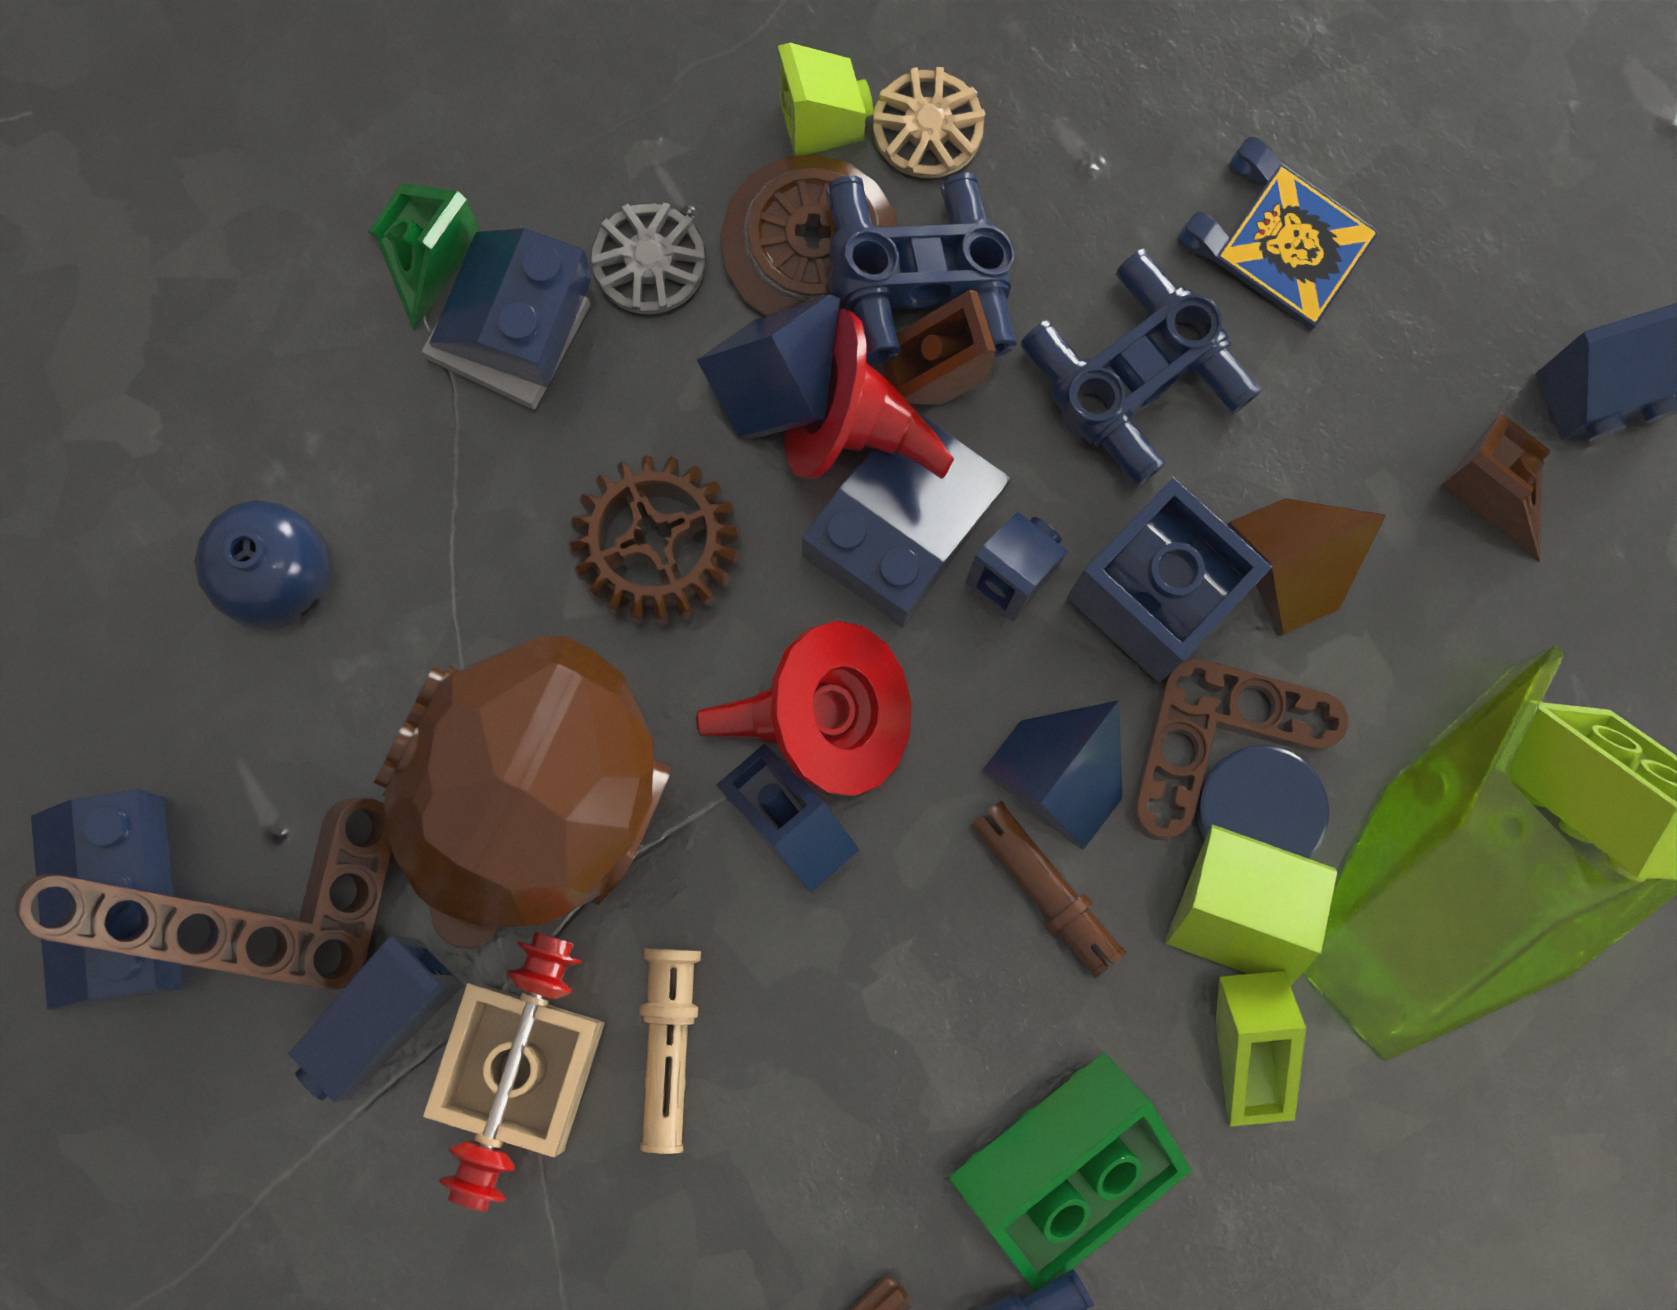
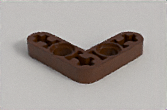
M1191 658L1183 661L1165 678L1162 684L1132 805V817L1136 827L1143 835L1153 840H1167L1176 837L1190 827L1195 815L1216 727L1305 752H1319L1336 745L1344 737L1348 729V715L1344 705L1336 697L1326 692L1204 659ZM1194 673L1200 676V687L1214 692H1219L1224 688V681L1231 682L1232 686L1227 691L1223 700V714L1215 711L1221 699L1201 696L1193 705L1187 703V692L1177 688V682L1186 681ZM1249 688L1257 689L1268 697L1271 711L1264 722H1250L1240 714L1238 698L1243 690ZM1286 697L1293 701L1287 712L1307 715L1314 711L1316 707L1322 709L1321 719L1330 723V730H1325L1314 738L1310 736L1311 726L1309 724L1294 719L1284 723V731L1279 730L1277 726L1286 711ZM1171 732H1181L1193 741L1195 756L1189 765L1175 767L1164 759L1161 752V743L1165 735ZM1154 771L1168 779L1188 780L1187 789L1180 784L1173 787L1169 804L1171 808L1179 811L1178 819L1167 821L1163 828L1156 825V814L1147 811V803L1158 801L1163 795L1166 784L1164 780H1153Z

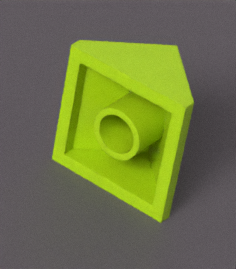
M1211 824L1165 938V943L1247 974L1285 971L1291 986L1321 954L1337 876L1336 868Z

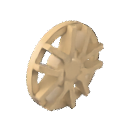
M918 67L910 69L909 73L896 78L885 89H882L875 104L872 132L878 150L894 168L910 176L939 178L957 172L972 160L982 142L985 111L977 97L978 92L974 87L970 88L958 77L944 72V67H936V70H918ZM921 82L935 83L933 97H923L920 88ZM911 85L912 98L897 93ZM943 85L952 88L958 93L943 98ZM966 103L969 104L972 112L952 115L951 112ZM886 105H889L906 114L905 116H899L883 112ZM975 125L974 135L969 142L959 129ZM882 127L900 132L890 145L886 141ZM947 140L962 152L953 160L943 146ZM908 141L917 147L909 161L897 154ZM929 149L941 163L936 166L919 165Z

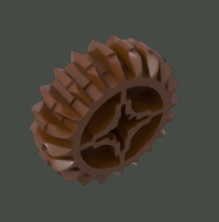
M645 455L641 461L643 471L641 473L632 475L627 462L620 461L617 469L621 480L613 484L603 474L598 475L596 483L603 495L601 498H598L592 494H582L579 501L582 507L592 515H578L571 518L570 525L572 529L584 535V537L576 538L570 541L568 545L569 551L573 556L585 558L574 567L578 579L589 580L595 578L587 589V593L592 600L602 599L611 593L606 608L613 616L620 614L627 604L631 603L630 619L632 623L637 625L642 624L647 608H654L657 624L659 626H666L669 621L668 607L677 605L681 617L684 620H688L693 617L691 605L688 601L692 597L696 596L701 604L706 607H710L714 603V597L706 586L708 582L717 587H728L730 577L717 565L732 566L738 564V551L726 546V544L734 543L740 539V529L737 525L724 523L735 514V511L730 501L715 503L722 493L721 485L717 481L708 482L698 489L703 476L701 468L696 465L692 466L681 478L679 477V462L677 458L669 457L665 462L663 472H656L652 457ZM648 498H672L686 504L695 512L688 515L683 510L673 514L660 513L652 507ZM630 506L633 514L632 526L627 533L614 539L615 546L605 550L606 535L611 523L624 508ZM647 517L653 531L657 530L658 535L664 539L666 547L663 548L667 560L666 565L662 564L657 551L653 552L652 547L646 542L644 535L647 534L643 518ZM707 530L706 545L700 560L688 574L681 577L676 565L678 554L684 547L694 543L693 536ZM625 566L627 570L640 566L649 567L657 572L664 585L653 587L637 585L623 579L613 570Z

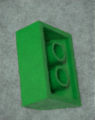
M1103 1052L1086 1067L1077 1070L1065 1084L1039 1105L1025 1112L1013 1126L987 1147L973 1154L961 1168L948 1178L1032 1289L1037 1291L1075 1268L1187 1176L1192 1169L1151 1101L1117 1064Z

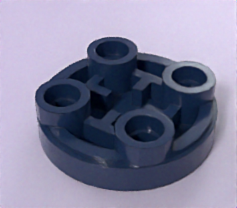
M1267 745L1246 747L1220 760L1208 772L1202 782L1195 811L1204 841L1211 824L1308 859L1321 845L1329 823L1328 797L1317 773L1307 762L1294 753Z

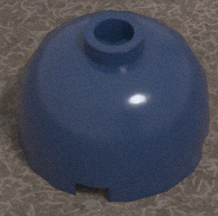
M260 500L232 505L213 518L199 538L194 560L198 584L215 609L244 627L263 630L292 625L303 617L301 613L307 610L315 599L319 601L326 591L331 568L326 542L307 518L280 503Z

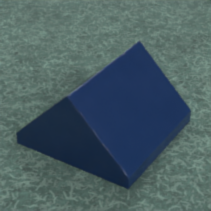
M830 294L753 320L697 359L700 368L738 437L751 440L825 421L840 298Z

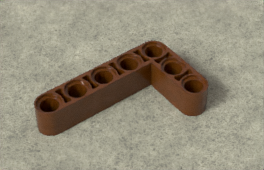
M369 798L345 799L335 803L327 811L322 822L299 920L59 874H42L31 878L24 884L15 899V913L19 923L30 933L45 940L326 990H339L346 987L365 965L392 850L386 830L385 804ZM360 809L370 817L372 832L363 844L356 846L347 838L345 823L354 811ZM348 874L355 881L357 895L349 907L337 910L331 903L329 890L333 881L338 876ZM50 886L62 887L68 893L71 900V909L67 917L60 923L52 926L38 924L31 914V903L35 895L42 889ZM123 900H132L139 906L142 914L138 930L126 938H112L107 933L105 927V916L108 910L115 903ZM202 914L209 922L210 936L201 948L194 951H184L176 939L179 924L190 915ZM262 927H270L277 938L275 952L268 960L261 963H253L247 956L246 942L255 930ZM334 939L342 951L341 961L333 972L320 975L313 964L314 953L323 942Z

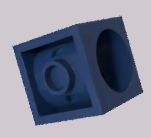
M1173 477L1085 568L1066 598L1160 683L1198 647L1272 566Z

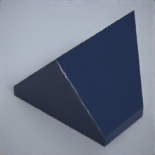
M1119 700L1021 720L981 772L1082 850L1085 849L1122 800Z

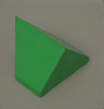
M402 183L368 232L377 239L413 331L465 259L475 233L481 231L467 199L458 191Z

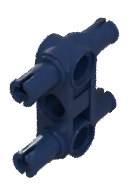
M958 173L946 178L943 182L944 185H941L940 189L949 225L877 227L872 225L862 178L851 175L842 176L834 179L828 185L829 188L826 189L835 234L832 236L829 246L833 266L827 276V286L831 295L840 298L839 304L846 310L852 311L862 321L867 343L866 362L868 364L877 365L890 362L898 356L897 353L901 352L891 310L941 307L968 290L978 292L996 349L994 357L1005 355L1016 346L1017 342L1006 302L1012 287L1008 271L1015 259V249L1010 238L986 219L975 174ZM857 266L862 267V268L865 269L869 274H867V273L861 271Z
M1144 248L1124 261L1115 274L1148 312L1143 322L1091 361L1089 359L1082 361L1049 320H1045L1033 328L1022 339L1020 344L1023 350L1026 351L1053 384L1050 389L1051 397L1061 409L1062 421L1065 427L1075 436L1086 439L1090 445H1095L1096 448L1104 446L1136 487L1141 486L1165 466L1166 461L1132 422L1135 414L1188 374L1194 376L1199 373L1232 415L1244 408L1262 391V388L1228 350L1231 345L1229 341L1230 336L1222 328V317L1217 305L1209 298L1194 294L1191 290H1186L1185 287L1177 289ZM1188 323L1198 329L1201 339L1191 341L1183 338L1178 334L1175 324ZM1090 393L1099 396L1105 402L1107 411L1099 414L1087 412L1081 407L1078 396Z

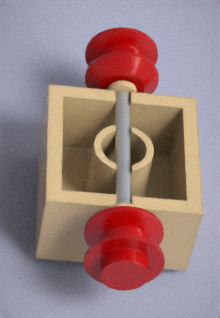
M538 932L534 933L531 944L517 941V945L527 954L523 968L508 970L507 975L517 988L528 991L529 994L522 993L519 996L484 984L467 983L423 1115L425 1118L476 1133L475 1141H465L449 1148V1152L459 1161V1165L455 1175L439 1178V1183L450 1189L448 1200L454 1204L473 1210L487 1211L490 1201H505L506 1196L495 1185L499 1173L515 1171L516 1166L508 1154L499 1149L502 1147L503 1142L550 1157H556L565 1151L605 1025L604 1021L548 1005L549 1000L542 999V996L557 999L572 993L573 990L562 978L566 966L582 963V960L570 956L574 943Z

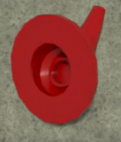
M838 310L825 421L785 431L784 445L788 466L798 478L818 479L833 465L842 449L860 451L864 446L891 455L896 451L921 465L940 479H943L949 472L954 458L938 435L890 381L866 362L867 343L862 321L852 311Z
M832 621L806 629L785 649L773 677L772 688L757 693L753 697L698 710L696 724L700 736L752 738L777 743L780 751L796 775L821 793L856 796L880 786L899 765L910 737L912 702L904 670L887 643L862 625Z

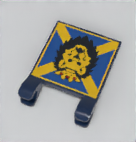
M1249 137L1232 157L1230 167L1239 176L1264 185L1256 199L1230 236L1209 215L1204 212H1197L1179 233L1178 241L1187 250L1213 260L1312 330L1317 326L1379 234V231L1282 164L1263 141L1256 137Z

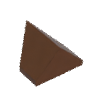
M1501 412L1442 485L1540 562L1542 466L1545 464L1543 460L1549 455L1551 450Z
M1285 498L1232 520L1227 524L1231 530L1272 566L1256 584V587L1280 636L1340 610L1386 514Z

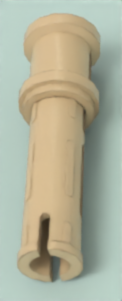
M643 948L642 959L649 962L647 1001L640 1005L639 1015L642 1016V1022L649 1023L643 1141L640 1150L642 1152L661 1154L683 1152L682 1125L686 1085L688 1025L694 1024L695 1018L698 1017L699 1007L692 1004L694 964L701 961V951ZM671 968H672V972H671V991H670V997H669V990H670V971H671ZM667 1024H669V1037L668 1042L666 1043ZM667 1057L665 1110L663 1112L665 1059Z

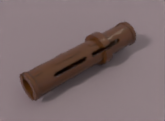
M1001 800L987 812L1003 830L1002 835L985 815L980 816L970 827L979 834L1030 896L1032 901L1049 919V922L1045 925L1052 935H1055L1057 932L1062 935L1090 970L1092 977L1096 979L1108 970L1109 966L1093 948V944L1099 947L1112 965L1120 960L1127 951L1123 947L1121 948L1107 929L1089 910L1088 907L1092 902L1084 893L1079 897L1065 878L1024 831L1022 826L1005 807L1006 804Z

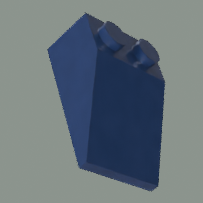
M921 414L919 415L938 435L954 458L947 475L940 479L921 465L896 451L891 455L873 449L842 484L802 537V556L901 627L905 626L1011 481L1010 476Z

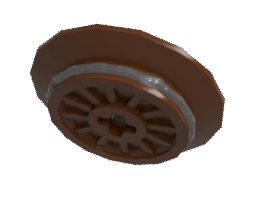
M817 154L779 158L750 174L729 201L720 233L725 271L742 299L764 316L831 294L827 286V276L833 266L829 246L832 236L835 234V228L826 194V189L829 188L828 185L831 181L850 175L862 178L872 225L877 227L898 226L896 212L879 185L850 163ZM806 227L817 228L818 237L822 238L819 241L818 248L811 249L806 247V239L802 237ZM857 266L861 271L869 274L865 269ZM839 304V310L845 309L841 304Z

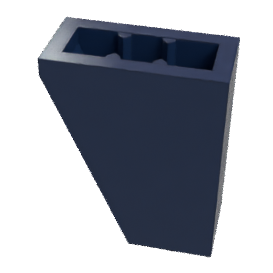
M392 935L381 945L288 1053L300 1066L295 1072L297 1079L319 1100L323 1101L327 1097L333 1102L350 1099L464 984L420 939Z

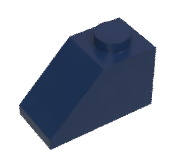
M1017 512L976 553L965 583L1014 622L1060 566L1068 551L1060 545L1062 541L1061 536L1048 523L1037 517H1032L1029 521Z
M765 743L716 784L775 855L810 893L860 850L826 804Z

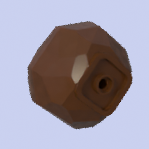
M540 636L473 663L460 671L449 666L445 672L433 666L373 783L386 788L383 796H385L386 830L394 857L415 893L428 906L453 918L485 928L514 927L549 923L588 902L598 905L605 899L629 869L667 783L671 767L653 758V738L624 674L592 649L569 637Z

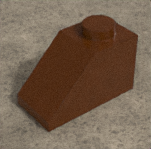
M968 290L896 333L901 352L897 353L898 356L894 360L883 364L887 379L909 404L943 405L987 381L996 349L978 292Z

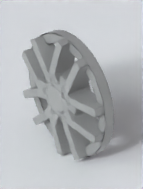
M642 203L632 206L626 204L622 206V210L612 215L609 219L606 218L601 223L602 227L598 231L593 243L591 262L598 286L610 301L633 313L659 314L677 308L695 293L703 279L706 267L704 242L693 223V219L672 208L671 204ZM654 215L655 217L647 229L638 218L639 216ZM667 219L678 224L667 237L659 234ZM627 220L637 233L631 239L626 238L617 229L619 225ZM688 233L695 249L677 245ZM609 236L620 247L602 253ZM674 261L694 262L696 264L691 274L673 267ZM625 263V268L607 277L602 270L604 266ZM664 279L685 284L678 293L666 298ZM633 280V299L624 297L614 288ZM643 284H657L659 301L642 302Z

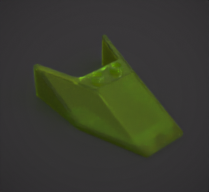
M1556 645L1517 662L1384 787L1335 881L1321 954L1303 974L1382 1060L1388 1061L1570 978L1677 895V879L1647 878L1645 882H1637L1625 878L1618 882H1610L1602 878L1510 780V763L1565 655Z

